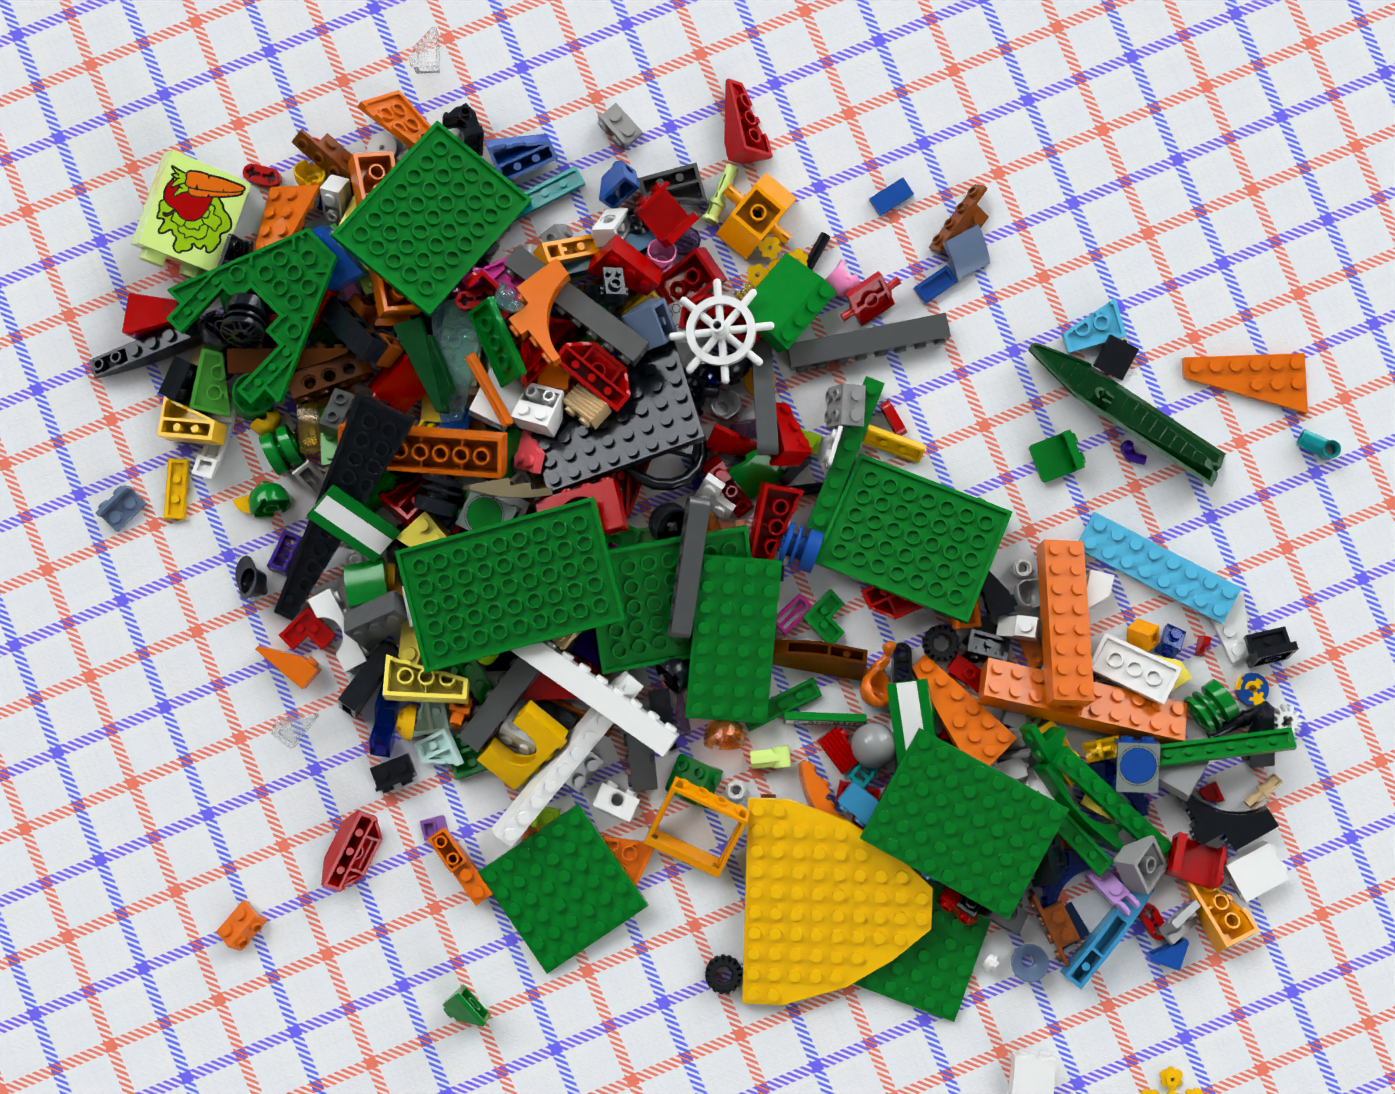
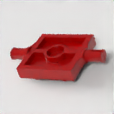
M879 271L845 293L850 309L840 314L841 319L845 322L852 316H855L858 323L863 326L895 304L892 298V289L901 284L900 279L896 277L886 283Z

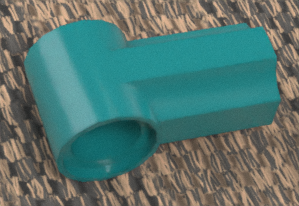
M1306 429L1302 431L1296 446L1318 455L1323 460L1335 458L1341 452V446L1337 441L1328 440ZM1326 445L1331 446L1333 450L1331 455L1326 453Z

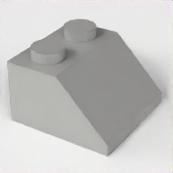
M1152 835L1123 846L1113 860L1125 887L1129 891L1147 895L1168 866L1155 836Z

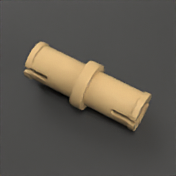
M1273 773L1262 785H1257V789L1243 801L1250 809L1254 810L1265 798L1271 797L1270 794L1283 781Z

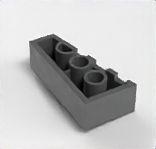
M650 706L641 707L647 712L650 710ZM626 732V734H623L624 746H628L629 754L625 755L626 766H630L631 775H628V786L633 788V792L658 789L654 750Z

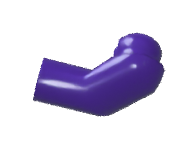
M1125 440L1120 447L1125 460L1145 465L1147 455L1136 453L1133 448L1134 443L1130 440Z

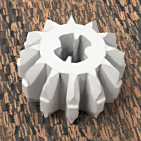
M1280 704V707L1273 706L1274 729L1292 727L1293 734L1296 736L1294 730L1300 731L1301 728L1297 724L1303 722L1302 719H1297L1300 712L1294 711V706L1287 707L1286 704Z

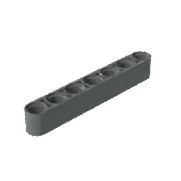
M759 338V342L754 343L751 349L763 360L761 366H757L752 362L757 456L778 455L772 347L763 338Z
M688 496L686 500L668 621L669 637L690 638L692 633L710 512V498Z

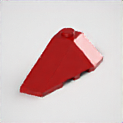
M728 78L725 84L724 144L728 160L739 164H747L771 159L773 155L766 133L762 134L758 124L761 122L759 117H755L750 108L752 107V102L743 83Z
M715 423L706 443V446L709 447L708 451L718 456L720 452L723 454L746 456V454L757 449L756 441Z

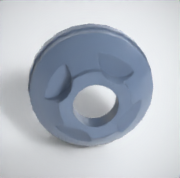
M1024 944L1019 946L1012 954L1011 966L1014 974L1019 979L1025 982H1036L1046 975L1049 968V959L1041 947L1034 944ZM1026 955H1031L1034 960L1033 964L1029 967L1022 964V958Z

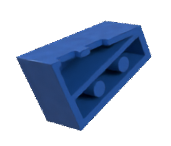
M547 134L484 140L496 170L509 180L558 159Z
M319 225L311 230L339 257L328 284V290L340 291L370 276L369 270L362 265L360 260L331 238V234L334 232L331 227Z

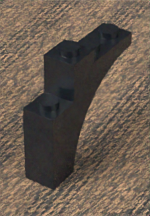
M1192 794L1187 802L1184 801L1188 807L1185 809L1187 815L1191 820L1195 819L1194 822L1189 824L1192 830L1188 832L1195 842L1199 840L1201 845L1225 834L1222 836L1223 841L1228 848L1232 846L1236 851L1279 827L1265 805L1254 810L1235 812L1209 806ZM1177 797L1180 803L1184 801L1181 798Z

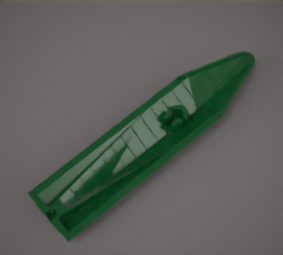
M1039 343L1031 344L1028 351L1075 398L1209 486H1213L1218 476L1217 471L1223 464L1224 452L1091 366V363Z

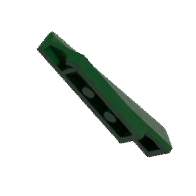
M422 317L395 324L393 328L436 412L449 414L451 411L448 406L450 396L455 395L456 387L436 337L432 335L427 336Z

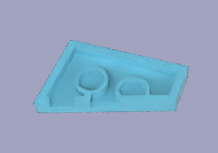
M1116 298L1062 334L1067 354L1104 344L1109 334L1119 339L1127 336Z

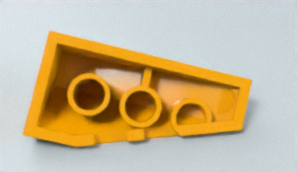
M1184 881L1192 901L1196 899L1201 905L1196 911L1204 931L1217 954L1260 931L1250 913L1244 907L1241 908L1233 900L1234 897L1229 893H1225L1220 887L1211 890Z

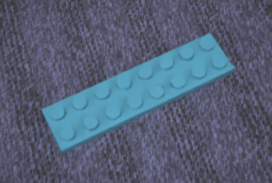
M1093 512L1078 540L1084 541L1085 554L1220 624L1224 623L1242 589L1096 512Z

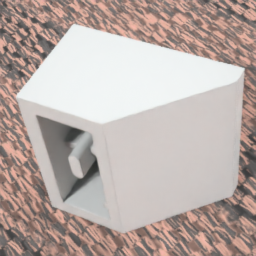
M531 382L527 388H524L511 415L512 419L521 429L554 438L563 420L564 403L562 400L564 398V391Z

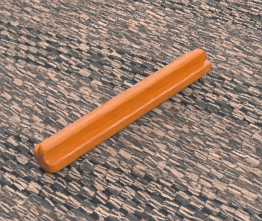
M468 354L465 360L502 427L510 426L513 424V419L477 354Z

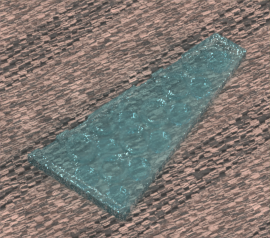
M488 295L484 296V298L477 300L484 301L486 298H488ZM464 298V300L461 301V303H463L464 306H466L467 302L474 300ZM455 299L444 300L431 314L433 336L436 337L456 387L455 395L450 396L448 404L449 409H451L450 413H440V423L442 424L463 421L474 375L465 357L470 353H476L478 356L481 346L468 316L469 311H462L456 305Z

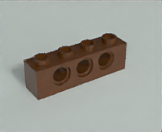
M350 353L294 373L289 389L296 405L308 404L317 397H327L332 394L331 392L335 388L347 390L353 384L369 382L374 377L369 362L364 364L355 358L356 355L354 353ZM348 369H355V372L353 374H345V372ZM328 376H336L332 382L326 381ZM310 382L316 383L314 388H306L307 384H309Z

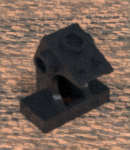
M465 103L460 107H455L449 113L445 112L442 116V125L447 129H459L462 132V141L478 155L483 156L484 131L482 126L479 125L475 111Z
M602 267V284H585L584 294L600 306L606 304L607 306L624 307L625 298L628 297V286H625L623 268Z

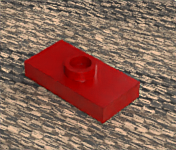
M956 653L946 671L978 693L981 669L959 653Z

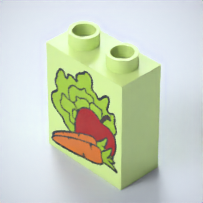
M173 149L164 152L131 245L142 249L139 259L160 267L164 266L166 259L181 264L178 274L188 279L216 268L228 234L234 233L251 183Z

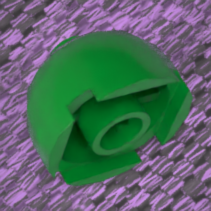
M263 481L250 492L248 504L251 515L254 514L255 518H270L275 516L273 513L280 509H282V513L287 511L291 506V501L282 485Z

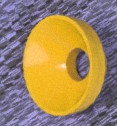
M408 704L398 711L395 731H398L404 740H412L417 704Z

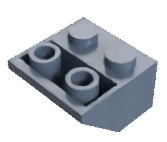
M665 298L646 299L621 316L625 325L649 342L650 348L648 350L666 344L670 341L669 334L677 332Z

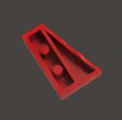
M776 402L779 453L778 455H771L769 464L770 466L798 467L813 451L790 406L787 403Z

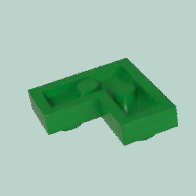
M828 589L801 618L826 643L834 644L845 633L831 618L845 603L832 589Z

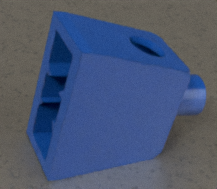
M622 160L615 161L601 178L599 200L611 209L619 207L640 188L636 171Z

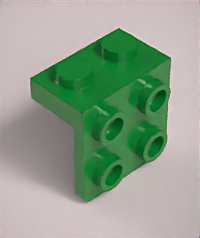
M1070 429L1029 446L1033 462L1043 483L1085 468V457L1082 452H1079L1077 447L1078 439Z
M679 754L665 790L668 792L675 776L688 780L698 787L706 788L714 794L721 782L723 770L706 765L685 754ZM676 792L674 793L675 796L691 804L708 809V807Z

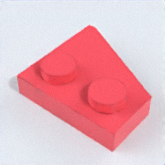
M523 429L518 451L514 457V467L540 474L545 453L539 447L538 441L532 439V431Z

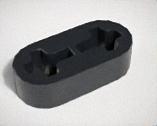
M808 456L798 467L788 466L778 480L784 486L789 485L809 465L811 458Z

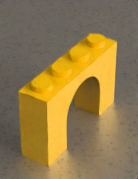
M532 700L518 712L513 723L532 738L537 752L530 755L517 754L494 737L477 758V761L514 790L520 785L524 786L531 778L530 775L532 773L536 774L543 766L542 763L544 761L548 762L555 754L554 751L557 748L560 750L567 742L565 738L569 730Z

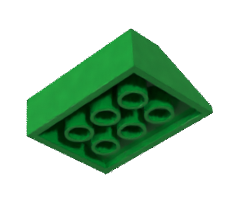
M786 253L755 288L757 295L747 307L752 313L755 323H774L772 330L756 332L777 353L789 349L836 294V291L824 278Z

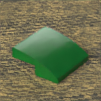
M757 449L746 454L745 461L729 468V475L750 499L758 495L761 481L775 483L784 474L780 466H770L769 460L771 455L757 456Z
M384 558L377 559L375 563L370 560L343 566L348 607L367 603L389 592Z
M460 734L453 736L464 761V764L459 766L451 764L455 780L458 781L489 770L477 761L481 751L476 752L458 737Z

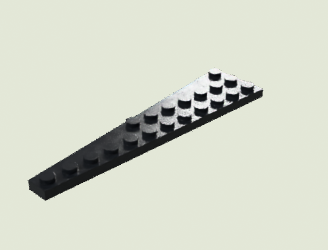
M358 393L316 503L333 484L362 505H365L417 421V418L362 393ZM310 519L274 610V613L290 620L296 617L342 542Z

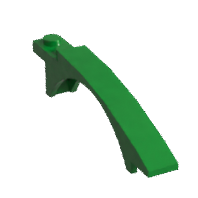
M1035 724L1022 725L1019 728L1022 739L1031 749L1033 758L1038 762L1033 769L1052 797L1058 803L1069 808L1068 814L1095 840L1110 851L1119 852L1124 844L1119 838L1118 833L1123 828L1119 824L1101 823L1085 815L1071 799L1066 789L1062 772L1052 764L1061 746H1063L1066 735L1065 729L1063 727H1050L1042 734Z

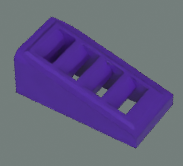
M283 530L267 564L268 569L287 577L302 536ZM285 540H292L295 542V544L293 545L285 542ZM283 546L292 549L291 552L283 550ZM280 554L287 556V560L280 558ZM277 562L284 564V567L276 565Z

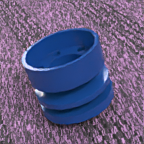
M791 522L783 535L778 550V560H782L783 564L785 555L789 556L787 566H791L793 561L797 559L799 560L798 570L811 573L824 533L811 529L806 537L803 536L804 526H800L797 534L794 533L796 523Z

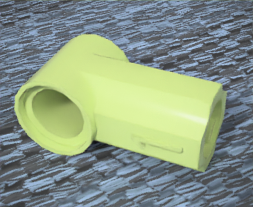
M789 745L750 751L752 769L791 766Z

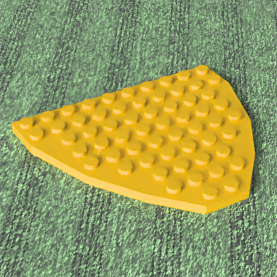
M748 797V810L751 812L747 822L742 1003L786 1005L846 988L893 961L931 930L933 887L911 866L860 839L859 837L863 829L851 821L792 799Z

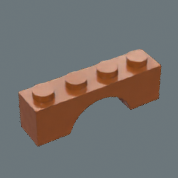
M353 293L347 302L375 330L376 307L369 297ZM380 332L379 335L388 345L375 365L391 368L404 352V349L396 337Z

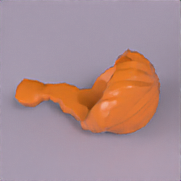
M893 641L883 644V656L866 669L860 685L861 699L873 708H883L889 704L886 684H890V681L884 670L889 664L892 652L897 646Z

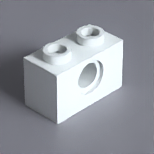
M614 208L604 211L591 231L596 247H603L616 234L624 240L630 231L631 224L627 217L628 208Z
M608 780V782L603 781L592 805L630 822L640 801V797L637 796L638 793L636 791L633 792L629 788L625 791L619 788L620 784L612 780ZM615 794L621 795L623 803L620 805L614 804L612 796Z

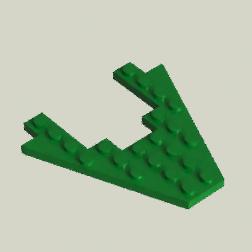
M306 228L169 288L167 291L180 304L166 319L180 333L184 334L224 291L229 295H233L235 293H250L254 290L279 315L265 330L279 346L236 390L252 405L266 391L278 403H282L339 257L309 228Z

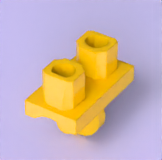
M1119 735L1083 742L1082 746L1087 763L1117 757V745L1114 743V738L1120 739Z

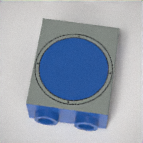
M1122 735L1120 739L1114 738V743L1117 745L1116 779L1112 781L1113 789L1116 792L1158 793L1160 743L1151 736L1133 739V736Z

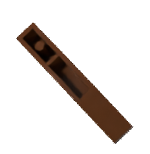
M259 344L254 348H244L235 345L234 348H227L228 373H253L279 345L274 344V348H267V344ZM305 344L295 370L313 367L353 352L345 347L346 344H334V348H327L326 344H314V348H307Z
M775 640L772 665L862 681L867 665L868 650L808 640Z

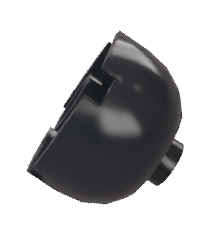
M217 311L206 313L202 318L199 330L202 342L208 348L218 352H226L227 348H234V345L227 342L220 333L223 314H216Z
M745 357L741 361L729 366V385L740 383V378L746 376L750 368V359ZM710 365L712 374L717 380L721 381L720 366Z
M672 658L654 665L659 676L663 675L666 680L663 682L671 691L681 695L687 690L689 659Z

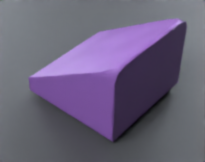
M444 815L420 821L424 841L443 827L448 830Z

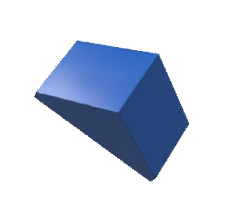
M1181 937L1175 944L1170 945L1168 942L1145 953V955L1151 961L1180 971L1189 942L1186 938Z

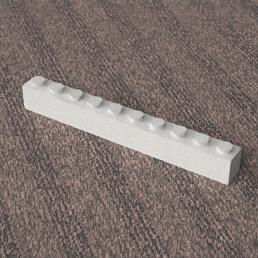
M548 640L510 650L662 757L668 753L680 734L676 732L677 728L669 722L664 724L659 720L660 716L651 710L647 712L641 708L643 704L634 698L632 700L624 696L626 693L617 686L613 688L608 685V680L599 674L595 676L590 672L591 668L582 662L580 664L573 660L575 657L567 651H563V653L559 651L553 641Z
M626 670L620 671L609 684L613 688L617 686L626 693L624 696L630 700L635 698L644 687ZM590 707L565 738L567 739L566 744L560 750L557 748L554 751L553 757L544 763L494 824L492 830L495 836L512 848L614 722Z

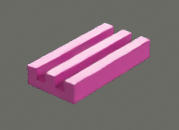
M799 593L777 614L776 627L786 635L802 620L801 617L812 607L810 602ZM801 599L803 602L779 624L777 620ZM807 605L808 608L786 629L782 627L803 606Z

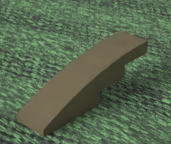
M509 478L463 486V489L469 492L500 498H532L552 495L551 487L531 490L530 482L510 485Z

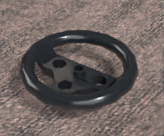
M707 440L688 446L686 449L669 453L690 458L692 461V465L683 474L673 478H656L642 472L637 466L629 467L623 471L634 482L652 490L673 491L689 485L702 473L708 457Z

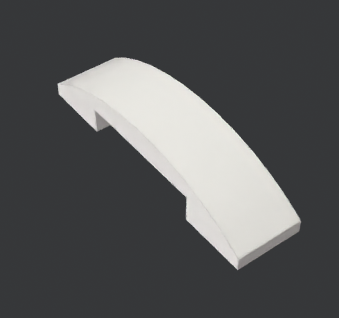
M229 401L231 417L212 414L213 420L227 426L224 446L204 444L201 455L198 454L192 470L193 475L212 480L226 452L237 415L231 401Z

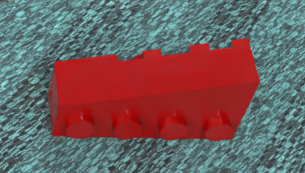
M760 482L749 536L751 558L773 559L780 544L779 542L786 532L788 523L796 511V506L805 492L804 490L769 482Z

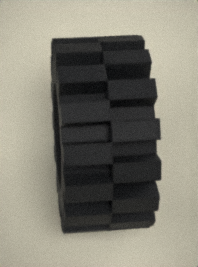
M936 625L925 632V636L922 638V648H924V653L934 661H949L960 650V637L951 627ZM939 635L945 636L949 641L948 648L944 651L936 650L933 645L934 639Z
M721 954V956L717 955L709 961L705 972V979L709 988H712L715 993L717 991L723 995V993L730 994L731 991L734 992L740 986L742 969L737 959L732 958L731 955L725 956V954ZM720 967H728L732 972L731 978L726 982H721L716 978V971Z

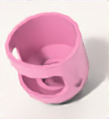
M656 238L648 245L646 257L663 269V273H665L674 265L677 252L676 247L673 244L664 248Z
M843 259L840 260L836 269L825 279L836 291V295L841 298L846 297L845 293L859 284L858 275L856 273L850 275L844 269L846 263Z

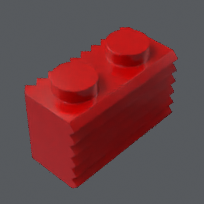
M834 726L816 741L840 773L843 774L858 763V761L853 756L851 744L847 740L849 737L843 727L838 729L837 726Z

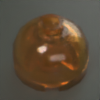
M712 720L704 731L703 744L710 749H713V745L720 746L719 750L739 749L741 745H745L744 731L737 721Z

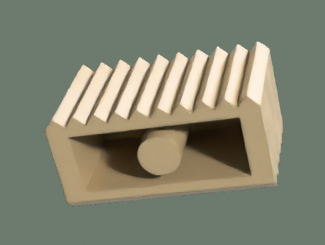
M579 383L562 400L566 406L564 410L570 416L574 417L576 415L585 427L591 426L595 430L612 412L606 402Z

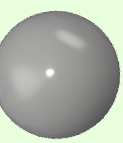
M864 724L852 736L851 748L853 756L859 764L866 768H882L889 764L896 754L893 732L883 724Z

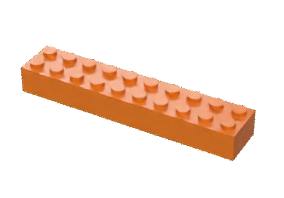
M989 657L981 668L977 704L1106 734L1119 735L1120 737L1127 735L1133 736V739H1141L1142 736H1151L1160 744L1183 742L1186 736L1187 703L1167 699L1165 705L1162 706L1131 690L1094 682L1095 701L1086 707L1046 705L1044 670Z

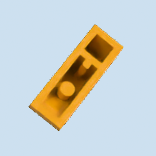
M589 234L541 243L533 251V254L546 265L555 258L562 265H566L593 256L600 250V247H596L595 240Z

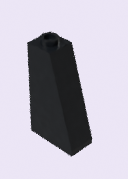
M381 641L337 699L340 709L355 719L358 717L384 679L386 654L398 658L399 651H397L398 647L389 641L388 643Z

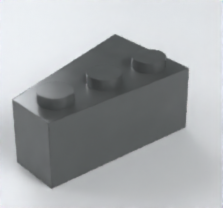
M697 162L638 178L642 197L644 195L648 197L652 193L650 189L656 183L662 184L668 181L670 184L666 189L678 204L707 206V199Z
M393 590L345 612L344 633L370 652L407 620L404 597Z

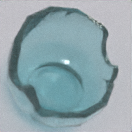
M502 281L494 293V299L498 306L509 313L519 312L524 307L521 301L515 300L516 292Z

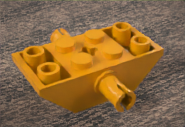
M765 173L747 195L743 196L731 184L723 191L722 194L736 205V208L715 235L745 260H747L767 234L777 237L783 246L791 238L792 235L778 225V221L797 198L768 173ZM759 211L761 213L758 218L754 217V213Z

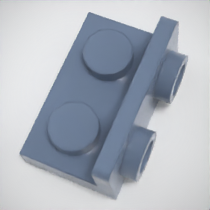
M119 486L114 490L113 496L109 500L103 501L98 506L99 510L96 514L102 517L116 532H119L147 503L131 486Z

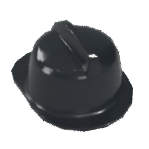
M243 556L237 564L235 573L241 598L246 600L249 597L266 595L268 593L266 574L255 567L251 557Z

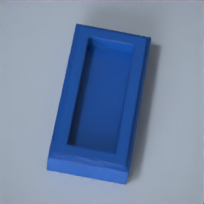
M904 177L869 198V201L878 215L881 216L912 197L914 193Z
M946 265L913 289L925 305L955 285L958 280H955L952 271Z

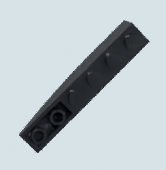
M198 318L184 334L180 333L173 325H170L90 359L94 378L98 379L137 369L204 344L199 334L202 319Z

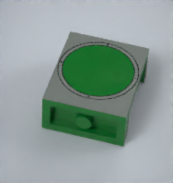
M467 491L464 498L466 502L463 507L459 508L455 524L470 531L517 518L522 508L510 505L493 496H485Z

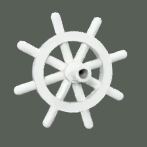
M715 279L713 281V297L703 300L697 306L686 297L680 299V303L691 311V314L687 320L686 331L670 333L669 339L671 341L687 339L691 350L696 355L686 367L687 373H693L703 361L709 365L720 366L721 381L724 384H728L730 381V365L741 361L745 357L757 366L763 364V360L751 349L755 343L756 331L772 330L774 323H755L754 317L747 307L757 295L755 289H751L740 301L736 298L722 295L721 280ZM723 306L734 308L724 321ZM715 307L716 319H712L705 312ZM740 314L744 316L747 324L731 326ZM698 320H702L710 328L696 330ZM747 333L744 343L740 342L732 334ZM711 337L701 349L696 338ZM726 341L734 346L737 351L727 355ZM718 342L719 357L709 355L708 353Z

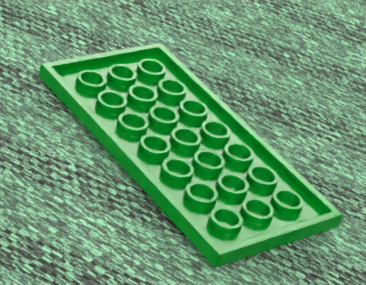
M703 554L692 627L685 718L767 724L782 560Z

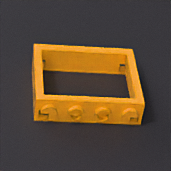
M675 776L646 835L644 844L718 878L748 822L751 811L742 805L728 801L723 796H717L709 792L706 788L698 787L684 778ZM675 792L738 821L720 858L657 829Z

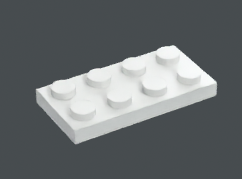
M1105 633L1092 658L1093 673L1162 706L1165 705L1182 671L1181 667L1108 633Z

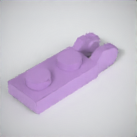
M1092 869L1085 874V878L1113 907H1116L1125 916L1128 917L1131 911L1121 901L1124 898L1136 909L1141 906L1135 896L1129 893L1130 891L1108 869L1100 877Z

